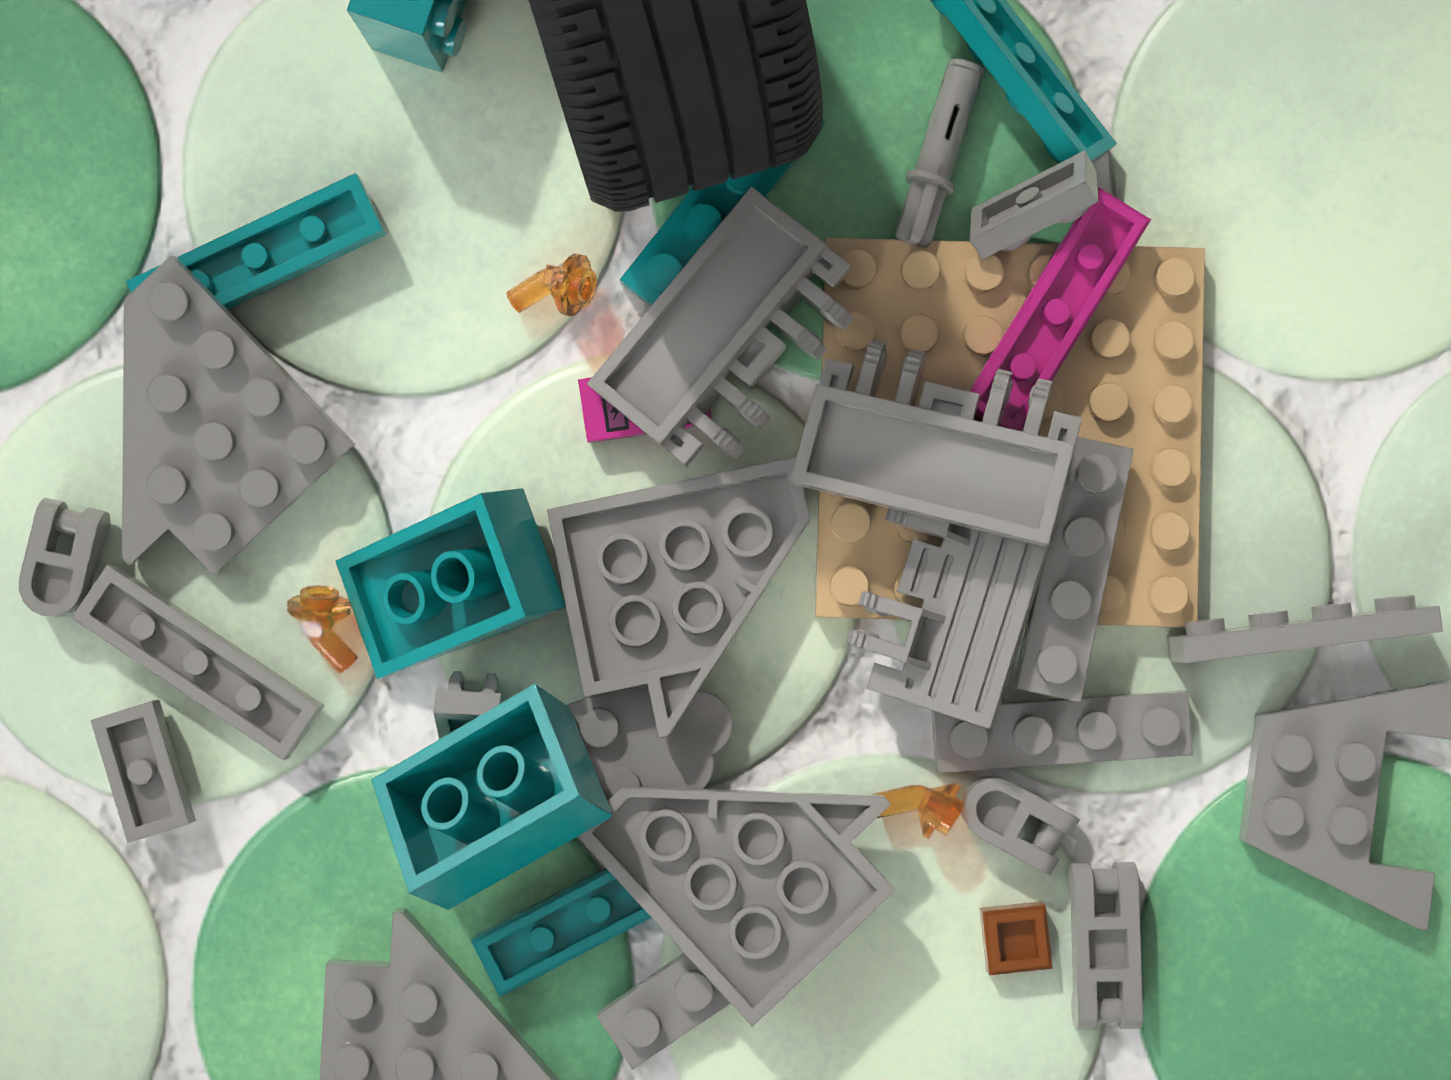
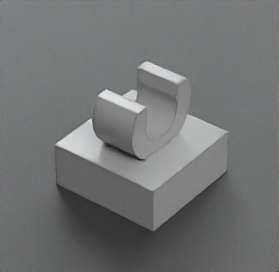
M454 671L450 676L448 682L449 690H436L433 714L439 739L502 703V696L499 693L495 673H487L486 685L481 692L464 691L461 671Z

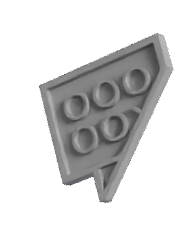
M170 256L124 299L122 559L128 565L135 563L170 530L215 575L356 444L177 256Z
M797 456L547 509L585 698L648 686L658 737L660 739L670 737L810 522L804 488L794 485L790 481Z
M623 786L608 800L613 817L578 836L752 1027L896 891L852 843L865 828L891 805L883 795Z
M397 908L393 912L390 962L331 959L326 964L320 1080H560L407 909Z

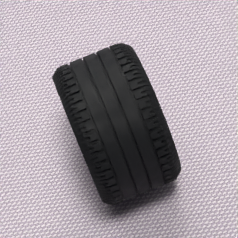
M529 0L590 199L594 203L615 212L632 211L649 206V198L652 197L655 203L688 194L689 186L694 191L727 182L729 176L734 180L764 171L768 166L774 168L788 164L807 153L822 129V88L806 0Z

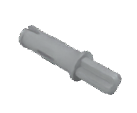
M952 59L947 64L917 164L914 170L907 171L905 178L910 186L895 231L896 238L903 242L919 247H928L931 244L945 196L953 194L955 184L950 181L984 74V69L973 62L963 59Z

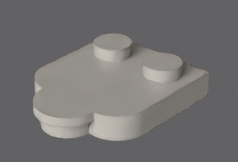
M648 686L584 698L567 704L570 707L607 801L623 786L704 789L713 773V753L719 751L728 742L733 726L731 712L725 702L716 695L707 692H698L670 737L661 739L658 737Z

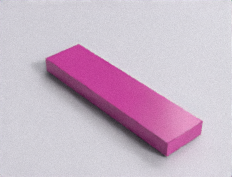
M1098 187V202L1091 205L1086 213L1073 221L969 389V392L980 394L975 417L983 421L996 371L998 369L1013 372V389L1010 400L1006 403L1000 427L1022 431L1029 410L1028 400L1032 387L1036 385L1038 378L1049 381L1054 379L1149 225L1150 218Z

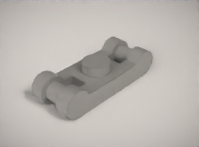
M1114 862L1112 869H1092L1090 863H1070L1068 866V890L1071 900L1073 968L1071 1009L1075 1030H1096L1098 1023H1118L1120 1029H1141L1143 1023L1139 877L1135 862ZM1114 894L1115 912L1095 913L1094 895ZM1097 982H1117L1118 990L1116 997H1097Z

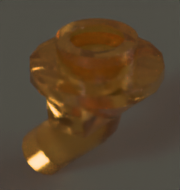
M574 253L558 266L547 264L545 269L536 272L506 292V295L512 307L518 313H521L551 294L556 308L561 315L573 317L580 312L582 307H587L593 300L597 287V277L591 268L590 260L587 256Z
M322 585L308 586L300 590V595L293 596L287 601V612L302 625V636H307L312 646L338 674L343 673L358 659V656L332 629L351 614V602L339 596L337 589Z
M958 783L928 788L923 785H908L872 793V795H883L891 803L877 817L878 819L917 810L922 835L927 840L931 838L935 830L947 836L966 805L957 798L962 788V785Z

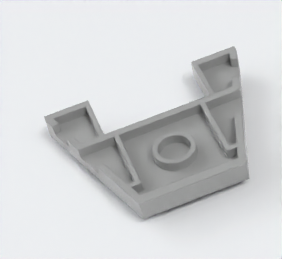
M1437 681L1417 687L1400 690L1392 689L1340 701L1332 700L1256 714L1239 840L1417 929L1428 930L1435 873L1426 869L1371 862L1369 857L1386 732L1393 731L1451 740V682Z

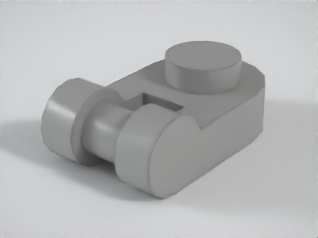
M43 498L39 502L19 576V592L22 601L31 611L42 616H66L76 612L91 589L100 549L104 545L109 533L110 514L108 512L93 508H86L83 513L69 510L65 502L50 498ZM61 534L75 537L71 555L55 551L57 539Z
M995 775L983 776L973 781L964 791L960 803L961 816L966 826L979 838L1050 876L1059 861L1055 853L1065 834L1072 836L1081 820L1008 779ZM1030 814L1043 821L1032 843L1018 836Z

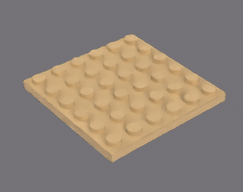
M826 238L825 243L828 248L850 264L852 270L835 290L823 282V291L843 306L854 319L845 330H841L839 327L832 326L823 318L822 341L828 350L821 359V375L826 358L853 364L854 369L848 391L855 392L869 342L874 340L886 343L887 352L886 365L881 373L875 395L876 398L895 401L901 379L902 364L911 349L925 352L924 369L914 403L915 407L919 406L925 381L969 391L1059 244L1025 243L1015 250L1008 252L1000 250L982 259L972 243L968 241H931L928 247H919L895 239ZM1135 246L1052 380V390L1040 436L1048 437L1053 414L1056 411L1082 417L1078 437L1134 449L1097 625L1185 627V622L1198 621L1205 248ZM977 417L974 418V421L982 422V420L978 419ZM818 491L815 617L901 619L891 615L881 616L866 611L863 606L858 605L862 591L922 609L924 600L899 593L897 589L913 539L937 547H941L943 539L885 521L888 511L886 507Z

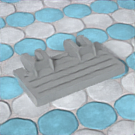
M750 187L588 381L587 385L686 467L704 447L699 440L684 429L688 422L732 458L737 459L745 449L741 445L740 439L728 429L721 428L705 414L721 397L734 407L738 414L752 426L756 425L759 428H763L771 417L725 378L731 372L753 389L783 353L787 346L767 330L769 325L816 361L820 360L828 350L824 346L822 339L811 330L805 329L788 314L800 300H803L820 313L829 324L845 330L854 318L843 306L833 300L828 294L808 280V278L813 273L835 290L852 270V267L831 251L825 242L754 188Z
M874 340L869 342L855 392L848 391L854 369L853 364L826 358L820 382L816 384L790 481L794 485L1049 548L1082 423V417L1054 411L1048 437L1040 436L1053 381L1038 378L1036 385L1032 387L1028 400L1029 410L1023 432L1000 427L1006 403L1010 400L1013 389V372L1001 369L996 371L983 421L979 422L974 421L980 394L925 381L919 406H914L924 369L925 352L913 349L908 352L902 364L901 379L894 402L875 397L881 373L886 365V343Z
M1068 477L1049 548L888 508L885 521L942 538L943 542L941 547H937L913 539L897 592L924 600L922 609L862 591L858 605L863 606L866 611L881 616L891 615L912 622L905 646L880 639L879 635L862 629L857 631L850 629L846 641L847 644L905 662L902 671L874 662L866 689L988 729H994L1071 481Z

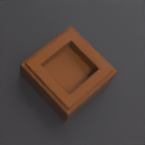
M1042 901L979 908L985 965L989 975L1053 969L1046 905Z

